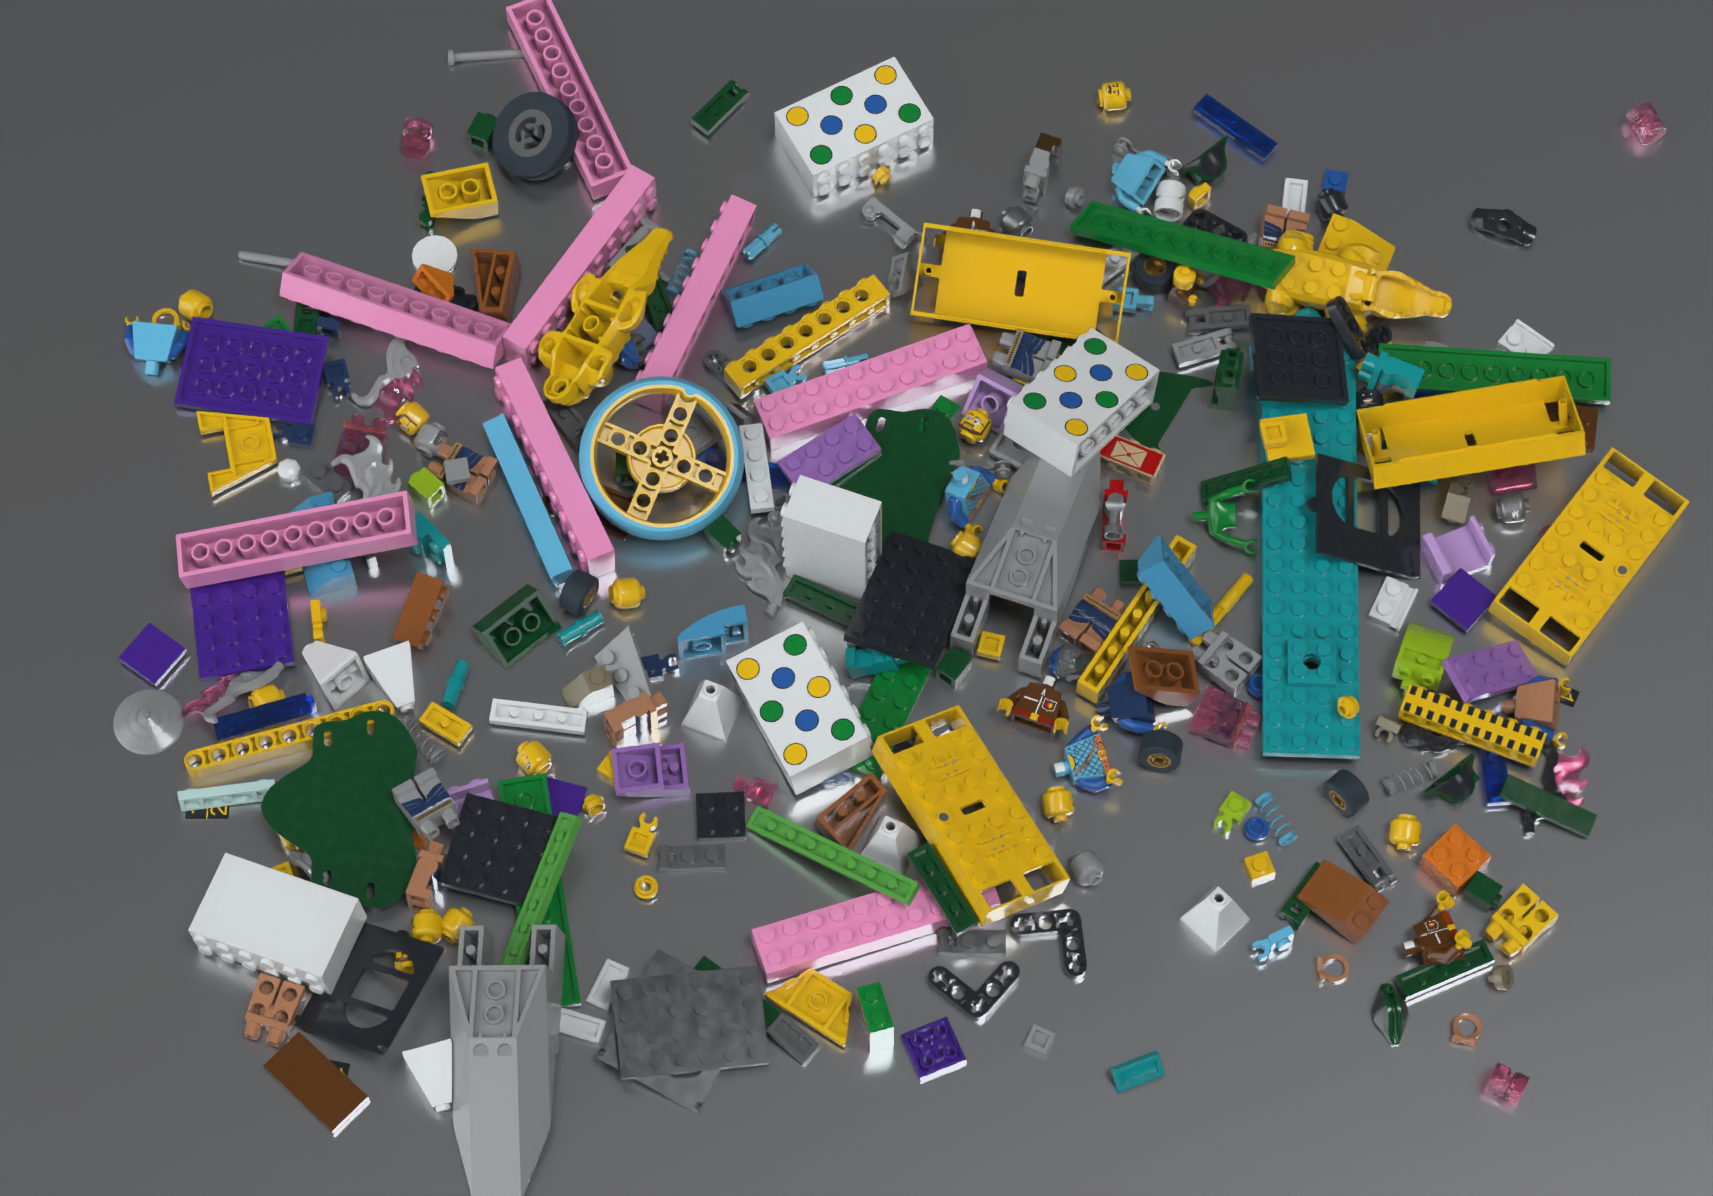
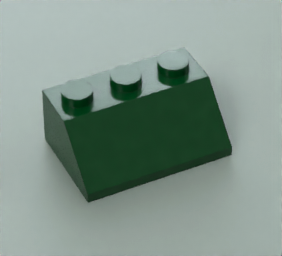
M526 584L471 627L485 648L504 669H507L562 626L540 591Z

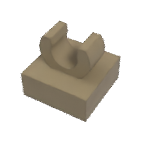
M1382 713L1376 721V725L1380 727L1376 730L1375 736L1379 737L1381 731L1385 730L1389 733L1387 742H1391L1394 739V735L1400 733L1404 723Z

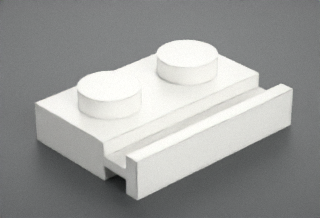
M1517 319L1513 326L1500 338L1497 346L1500 349L1505 348L1508 352L1549 354L1554 349L1555 344Z
M1387 576L1370 610L1368 619L1388 628L1392 627L1397 632H1400L1419 589L1408 587L1409 585Z

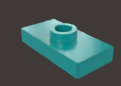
M1157 1051L1111 1067L1118 1092L1165 1075Z

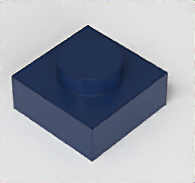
M319 316L316 323L318 334L340 341L343 335L341 322L333 317L325 318Z

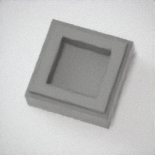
M467 457L444 461L447 485L471 482Z
M1034 1023L1023 1047L1046 1057L1057 1033Z

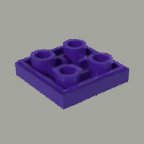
M1460 568L1431 599L1430 604L1465 632H1468L1490 608L1496 595Z
M148 623L118 658L119 661L156 687L186 654L187 650L154 625Z
M546 777L552 815L559 816L560 812L579 817L588 788Z
M947 1016L901 1034L920 1081L966 1063L964 1053Z

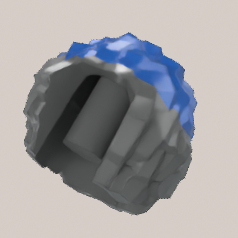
M631 334V339L624 345L619 354L617 362L620 365L631 370L639 369L644 365L648 352L641 355L645 351V347L643 344L637 345V343L646 340L642 334Z
M1073 644L1062 645L1053 650L1050 657L1051 662H1049L1050 670L1058 679H1064L1068 682L1078 680L1087 666L1085 664L1086 655Z

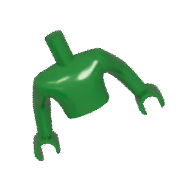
M1247 478L1242 485L1212 495L1208 499L1207 511L1193 512V521H1207L1209 533L1213 537L1226 544L1244 548L1249 554H1255L1258 550H1250L1248 544L1256 543L1257 540L1249 539L1246 541L1223 531L1228 528H1236V503L1223 502V500L1244 492L1253 493L1256 490L1246 487L1247 482L1256 481L1254 478Z

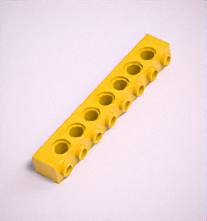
M874 274L868 278H862L856 286L849 290H843L834 300L824 302L815 312L805 314L796 324L786 326L777 336L767 338L758 348H752L739 360H733L728 363L724 368L725 382L741 400L758 386H763L765 379L783 369L785 371L889 306L890 293ZM859 298H864V299H866V300H865V301H859V300H857V299H859ZM840 310H846V311H848V312H846V313H841V312H839V311H840ZM821 322H828L829 324L823 325ZM807 333L810 334V336L805 337L802 336V334ZM789 345V346H791V348H788V349H787V348H784L783 346ZM766 357H771V358H773V359H772V360H765L764 358H766ZM745 369H752L754 371L746 372Z

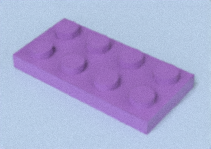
M853 413L779 460L777 466L791 484L793 482L797 483L800 475L831 484L880 453L881 447L857 415Z
M1517 640L1449 657L1442 662L1444 669L1464 703L1516 690L1518 686L1525 685L1526 682L1538 676Z

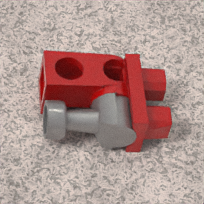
M1110 480L1109 489L1104 490L1101 551L1125 552L1126 534H1123L1122 526L1124 516H1126L1128 490H1123V480Z

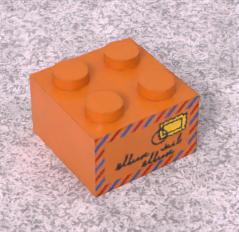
M1455 823L1422 855L1419 866L1455 898L1468 886L1478 870L1483 872L1488 867L1491 855Z

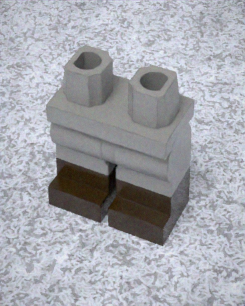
M1040 133L1029 165H1026L1024 169V200L1036 203L1039 195L1045 196L1051 167H1058L1061 162L1062 139Z

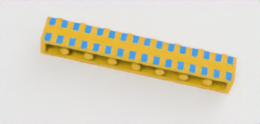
M1176 535L1169 547L1188 569L1195 559L1197 546ZM1147 584L1142 585L1077 681L1076 693L1096 705L1128 659L1127 647L1138 644L1163 607L1159 600H1154Z

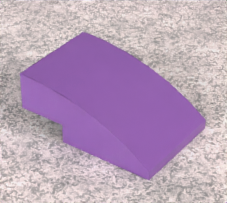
M659 742L611 749L617 796L668 797L691 794L684 743L660 746Z

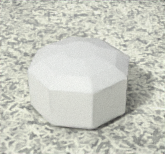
M287 458L279 462L277 473L282 481L292 483L299 479L301 469L296 460Z

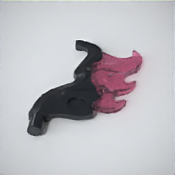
M1543 744L1541 752H1544L1547 756V763L1542 776V782L1545 785L1543 790L1580 807L1584 798L1576 800L1575 796L1585 789L1589 779L1583 782L1579 780V775L1589 764V753L1585 748L1581 747L1580 755L1569 757L1558 753L1554 747ZM1524 810L1522 824L1525 826V835H1534V824L1537 820L1544 818Z

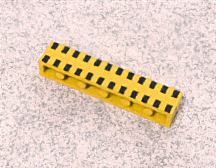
M1409 684L1398 714V719L1534 768L1547 733L1542 732L1538 727H1528L1519 724L1513 718L1505 719L1497 716L1493 711L1477 709L1470 703L1452 700L1449 696L1442 693L1435 694L1420 685L1413 686Z

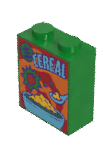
M876 982L856 988V1009L869 1052L894 1046V1025L881 983Z

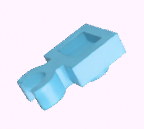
M795 365L788 374L783 369L765 379L764 385L772 394L795 384L806 382L808 375L797 376L796 373L800 372L801 366Z

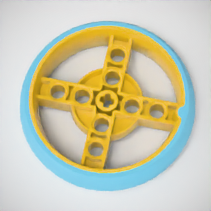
M664 376L648 377L621 386L596 407L582 434L579 449V468L584 488L590 500L610 523L640 538L661 541L674 540L693 535L705 529L727 510L742 480L744 448L734 418L722 402L712 393L684 379ZM650 395L676 396L665 424H652L634 434L608 423L618 410L636 399ZM696 405L713 419L722 434L726 449L725 472L698 461L695 446L691 438L685 433ZM676 410H683L687 417L683 421H678L674 418L673 413ZM668 431H673L677 435V440L672 443L665 440L664 434ZM615 434H620L624 437L625 442L617 446L613 444L611 438ZM641 443L645 445L647 451L643 455H638L633 450L634 445ZM598 445L626 456L630 475L638 484L627 512L611 499L601 482L597 467ZM665 453V458L668 461H663L662 464L658 463V458H655V456ZM680 462L688 463L690 466L689 472L680 473L677 469V464ZM708 471L712 476L711 481L707 483L702 482L699 479V473ZM649 474H655L659 478V483L651 486L646 482V477ZM688 482L715 494L705 507L685 519L663 523L647 521L658 493L676 491ZM640 496L648 497L650 500L649 506L640 507L637 504V498Z

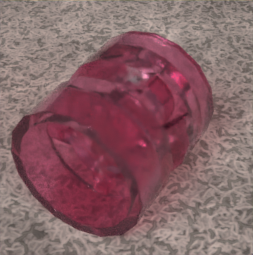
M1650 102L1636 105L1625 116L1631 129L1635 130V136L1641 145H1648L1657 141L1666 132L1663 122L1657 117V112Z
M409 117L404 121L403 136L399 148L402 155L412 159H424L429 155L430 139L433 132V124L429 120L421 117Z
M1498 1062L1484 1092L1495 1097L1502 1095L1505 1102L1517 1106L1530 1077L1518 1071L1513 1074L1509 1067Z

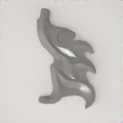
M366 435L370 443L365 451L353 456L343 454L331 461L333 467L341 463L347 465L356 488L363 491V499L399 492L401 489V478H398L396 483H392L394 462L390 459L388 465L383 464V447L380 440L375 436Z
M761 517L752 519L747 527L750 546L745 548L742 543L740 545V553L746 564L741 566L739 562H736V570L742 577L752 579L747 582V586L753 592L769 600V605L764 613L769 617H773L777 609L781 608L783 602L784 587L776 571V566L782 562L784 551L782 542L784 537H781L782 533L772 535L771 531L763 530L758 524L761 521Z

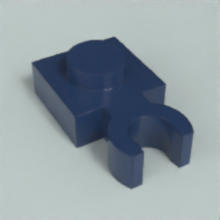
M345 358L325 363L324 374L328 388L333 387L334 399L336 401L339 400L338 392L345 391L347 397H351L350 388L346 384L351 381Z
M282 422L275 424L277 430H283L281 434L273 433L275 441L283 442L288 440V445L291 447L312 450L317 430L316 425L292 423V427H287Z
M659 654L641 657L643 667L647 670L650 682L664 679L663 672L669 674L679 672L678 665H669L670 662L676 661V654H668L662 660L659 659Z

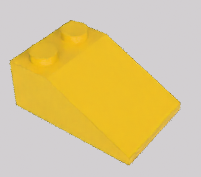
M488 162L421 175L431 217L479 219L498 215V200Z
M1333 213L1318 251L1337 255L1340 249L1348 244L1362 243L1376 249L1383 255L1382 259H1380V264L1377 265V269L1387 271L1396 247L1358 222Z

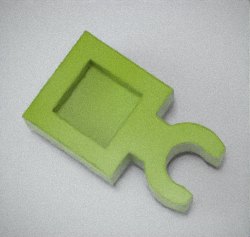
M1231 791L1218 811L1223 816L1215 819L1213 828L1216 829L1219 824H1225L1227 828L1224 831V835L1227 836L1231 832L1232 822L1239 825L1251 808L1252 802Z

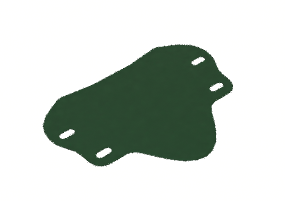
M924 408L905 412L876 409L868 416L865 427L881 447V452L830 485L882 502L883 552L892 531L925 542L929 541L930 531L942 494L951 476L950 472H953L956 464L950 465L949 462L959 460L960 449L956 431L951 421L937 411ZM883 417L886 422L883 430L878 432L876 431V426L879 418ZM927 417L929 419L925 431H920L921 419Z
M367 711L348 720L323 722L315 727L311 759L271 786L263 797L261 804L262 814L268 825L284 839L310 856L312 860V883L356 897L361 905L372 908L389 906L396 903L405 894L416 867L417 858L413 826L396 804L392 789L409 779L413 781L417 746L405 725L395 716L382 711ZM370 719L375 722V732L373 735L367 733V721ZM326 731L332 733V744L330 746L324 744V733ZM325 870L331 871V884L329 886L323 883V873ZM368 883H373L375 886V896L372 899L367 897Z

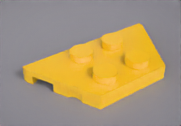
M810 968L802 972L799 977L791 978L779 988L765 993V998L841 1047L844 1048L846 1046L852 993Z

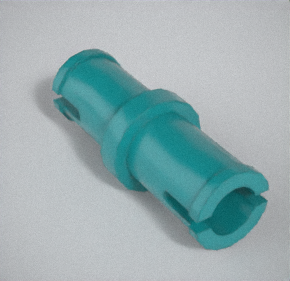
M596 610L581 620H574L572 625L556 633L562 646H565L580 636L585 637L588 631L605 623L603 616Z
M457 660L455 662L451 677L446 681L447 688L441 700L443 706L447 708H454L456 706L460 691L465 687L464 680L470 668L468 662L464 660Z

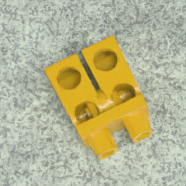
M1523 883L1491 917L1484 936L1491 942H1494L1500 935L1504 937L1507 942L1501 947V950L1506 956L1511 958L1518 952L1522 954L1548 928H1551L1556 923L1558 914L1543 900L1538 904L1540 897Z

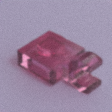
M737 776L733 790L737 792L744 791V794H747L746 801L768 810L778 790V786L758 777L755 778L754 782H750L743 777Z

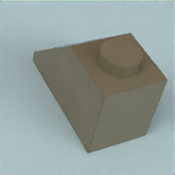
M603 664L582 672L565 686L561 693L567 707L581 709L613 697L614 689L606 667Z

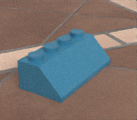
M807 262L721 290V295L731 320L737 328H748L754 322L760 320L769 321L774 319L775 315L781 313L790 314L797 311L799 307H812L817 305L818 301L824 300L818 274Z
M332 491L308 497L291 512L335 504ZM350 558L303 567L310 597L357 586Z
M1157 536L1137 561V577L1143 585L1147 584L1150 588V593L1154 600H1159L1162 603L1166 615L1169 618L1173 617L1180 633H1185L1192 640L1215 627L1212 601L1162 536Z

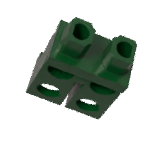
M1221 349L1210 406L1212 409L1231 412L1234 410L1244 353L1238 349Z

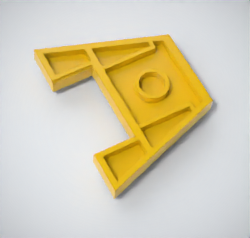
M196 411L201 435L224 431L230 468L207 473L212 497L278 463L271 423L268 417Z

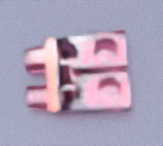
M352 414L350 421L344 423V430L341 434L334 459L343 454L353 456L365 451L370 443L366 435H372L377 437L382 444L383 460L388 442L386 420L376 417L373 419L372 426L364 425V416ZM341 463L334 467V471L337 474L351 476L346 464Z
M1208 685L1188 733L1198 736V734L1221 745H1226L1234 750L1235 745L1248 749L1254 735L1242 729L1246 725L1257 730L1262 715L1251 710L1252 704L1244 703L1240 699Z

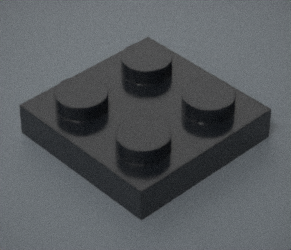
M744 791L696 793L697 842L746 840Z

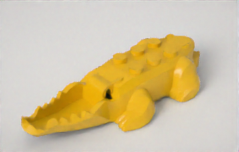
M666 228L653 229L643 241L621 257L601 278H595V275L589 272L576 283L571 295V307L575 313L571 322L562 332L556 330L546 332L538 345L539 359L550 369L551 375L544 383L543 392L551 402L572 406L583 399L589 398L591 391L595 387H605L610 383L613 377V363L618 360L624 345L631 339L632 331L637 329L644 318L647 297L655 288L656 281L659 279L658 271L661 269V261H664V254L667 255L668 244L674 239V235L670 230ZM615 291L620 293V299L613 296Z
M1288 230L1279 238L1277 248L1272 249L1294 255L1296 263L1274 290L1265 288L1267 289L1265 303L1269 314L1295 316L1300 307L1324 310L1325 318H1331L1326 304L1329 300L1341 296L1347 302L1364 332L1367 329V321L1365 319L1368 315L1387 319L1420 316L1444 318L1451 311L1452 298L1448 294L1433 290L1400 271L1378 270L1377 265L1380 264V259H1382L1383 255L1368 245L1351 243L1341 248L1337 255L1313 250L1314 237L1311 234L1298 230ZM1365 301H1370V306H1366Z

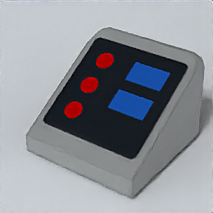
M735 403L727 405V409L737 425H749L755 420V417L741 405Z

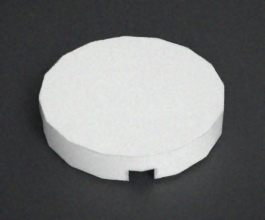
M433 235L423 238L415 245L412 252V260L416 271L421 264H426L452 273L458 261L456 247L451 240L444 236Z

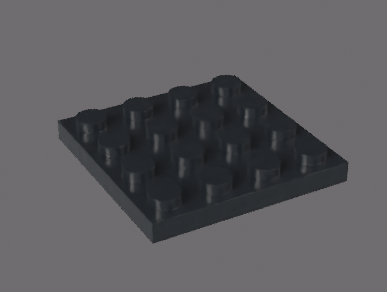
M1251 313L1249 315L1257 401L1341 406L1348 404L1349 396L1342 337L1331 318Z
M467 793L459 816L460 824L456 826L438 882L439 885L522 907L558 816Z

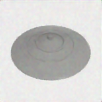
M143 689L132 693L120 703L113 719L114 733L120 744L127 750L141 755L157 754L170 748L180 738L185 725V714L180 702L170 693L160 689Z

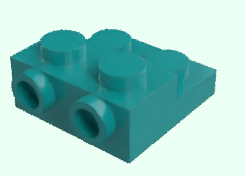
M418 512L415 515L418 545L409 546L415 554L420 553L424 559L431 555L438 565L442 563L448 569L454 564L450 542L421 512Z

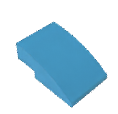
M745 604L712 613L685 629L677 636L679 660L727 653L726 644L749 641Z

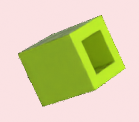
M425 467L419 472L415 471L409 478V492L429 509L446 494L444 483Z

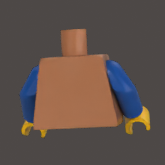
M1541 675L1526 682L1525 685L1517 687L1516 699H1506L1503 701L1504 714H1515L1519 724L1540 728L1542 732L1547 733L1545 741L1550 742L1552 740L1554 748L1563 749L1566 745L1560 743L1558 738L1567 740L1568 736L1564 732L1556 735L1554 731H1558L1560 696H1566L1572 690L1571 688L1564 687L1570 684V679L1564 677L1558 681L1557 678Z

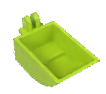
M1411 621L1409 622L1391 676L1403 680L1400 688L1405 689L1404 696L1409 684L1413 686L1420 685L1438 691L1444 673L1442 662L1449 657L1455 635Z

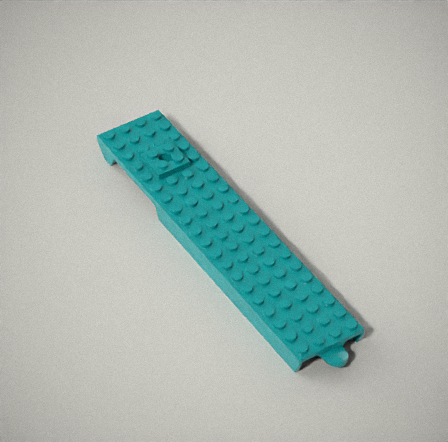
M1303 308L1295 314V316L1321 317L1312 308ZM1343 339L1342 344L1349 402L1346 406L1260 401V419L1306 413L1315 451L1314 459L1290 462L1291 481L1260 489L1262 756L1360 758V710L1356 717L1347 719L1339 713L1337 708L1338 699L1349 695L1358 701L1360 707L1358 565L1315 554V512H1311L1307 507V501L1315 497L1316 454L1320 453L1357 464L1356 359L1350 354ZM1260 433V464L1267 462ZM1341 477L1333 487L1332 500L1337 514L1346 523V478ZM1354 478V526L1358 528L1357 479ZM1308 661L1314 662L1318 668L1308 669L1304 663Z

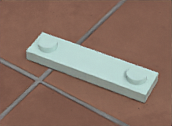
M261 779L248 783L200 789L189 788L184 791H177L181 811L261 802L269 788L275 784V780Z

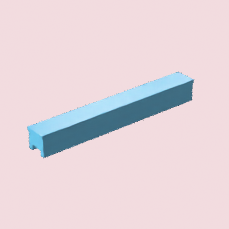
M501 413L499 416L482 424L551 580H553L554 585L557 586L566 582L574 569L505 415Z

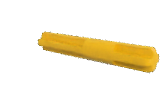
M1243 573L1213 609L1215 626L1231 610L1254 581L1248 573ZM1206 632L1192 640L1188 638V641L1193 646L1197 645L1199 647Z

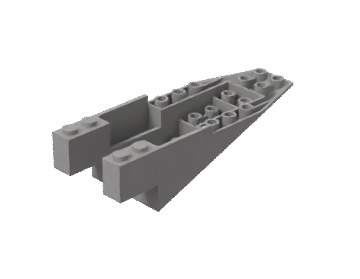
M1100 451L1072 477L1034 453L1030 454L1012 476L966 581V594L950 635V649L953 646L958 650L966 651L970 656L974 655L990 610L991 595L1034 608V616L1019 655L1018 671L1041 678L1101 507Z
M556 924L532 925L529 965H492L494 935L484 925L460 926L457 966H449L453 1126L471 1196H524L551 1128L555 1056L558 1055L566 939V935Z

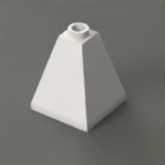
M409 640L363 656L366 671L390 703H392L396 711L400 710V713H406L413 710L415 698Z
M320 641L307 644L303 649L302 655L334 711L371 681L358 653Z
M704 680L699 683L681 726L726 742L744 700L726 687Z
M886 815L880 816L860 855L904 875L910 864L907 853L918 848L923 836L900 821Z
M1213 886L1180 918L1214 952L1218 951L1250 919L1219 886Z
M451 1039L402 1052L407 1066L432 1108L436 1109V1112L451 1109L450 1104H452L453 1100Z

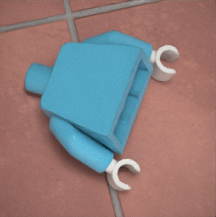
M1152 150L1142 151L1136 155L1127 154L1121 163L1115 162L1111 168L1114 174L1111 180L1116 184L1115 192L1119 202L1132 212L1140 214L1148 212L1154 216L1148 208H1141L1139 205L1144 206L1165 172V167H1168L1171 175L1178 176V171L1173 170L1172 167L1177 165L1182 168L1181 162L1178 159L1169 161L1166 156Z

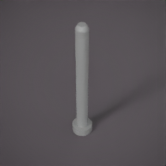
M521 49L453 53V50H448L449 66L454 65V62L525 58Z
M240 251L238 254L241 260L288 267L294 260L293 258L249 251Z

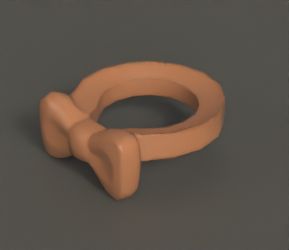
M1330 954L1324 958L1320 955L1316 958L1319 982L1327 980L1331 983H1339L1347 978L1350 966L1345 957L1340 954ZM1330 960H1338L1344 965V973L1341 976L1334 977L1324 972L1323 966Z
M1462 1013L1455 1017L1452 1024L1454 1033L1451 1037L1452 1043L1467 1044L1475 1048L1478 1044L1477 1038L1482 1032L1480 1019L1471 1013ZM1460 1021H1472L1477 1027L1476 1032L1470 1037L1462 1036L1458 1029Z

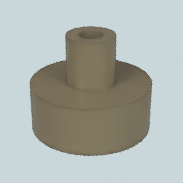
M1497 965L1493 973L1488 974V981L1494 983L1498 990L1510 989L1514 981L1512 968L1509 965Z

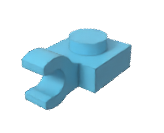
M1116 286L1115 291L1122 292L1123 287ZM1126 287L1122 312L1136 313L1137 308L1146 312H1153L1154 297L1139 295V289ZM1113 303V311H1119L1120 305Z
M1289 925L1268 935V938L1254 942L1252 950L1262 948L1264 953L1258 956V960L1264 961L1268 958L1270 951L1272 952L1276 949L1281 951L1288 948L1292 944L1291 942H1293L1295 933Z

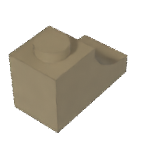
M1462 476L1452 477L1441 515L1442 518H1446L1451 523H1464L1476 480Z

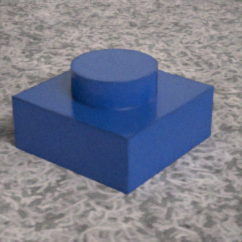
M1326 169L1322 192L1334 188V190L1341 191L1343 196H1345L1349 173Z

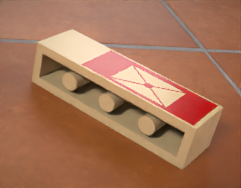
M1116 435L1100 450V467L1154 488L1165 465L1166 454H1163L1159 449L1145 447L1134 439L1128 440Z

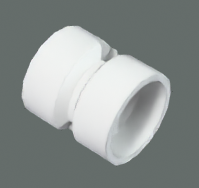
M1163 180L1157 184V199L1155 200L1153 213L1155 218L1169 222H1177L1182 219L1183 202L1186 192L1184 184L1175 180Z

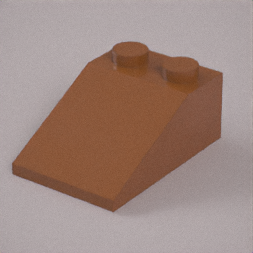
M1131 645L1127 647L1135 691L1165 705L1185 707L1200 695L1193 651Z
M1326 859L1322 861L1296 896L1351 943H1355L1365 936L1390 902L1371 885Z

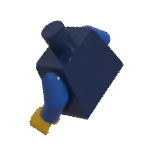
M1131 671L1124 672L1113 685L1107 688L1108 701L1097 704L1098 714L1103 717L1111 715L1112 720L1121 728L1142 734L1151 730H1158V728H1167V724L1164 722H1159L1156 726L1153 725L1156 719L1152 698L1134 690Z

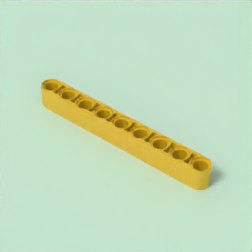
M380 700L189 751L185 755L184 764L192 778L201 779L313 749V736H310L309 733L318 724L329 721L348 720L367 711L389 712L396 717L394 707L389 701ZM371 719L367 721L368 734L375 732V722ZM330 731L324 733L325 745L332 744V733ZM288 737H296L292 742L285 741ZM265 743H272L271 747L262 748ZM242 749H248V750H249V751H248L246 754H244V755L238 754L239 751L242 750ZM219 755L225 756V758L221 761L215 760V758ZM196 761L202 762L198 767H191Z

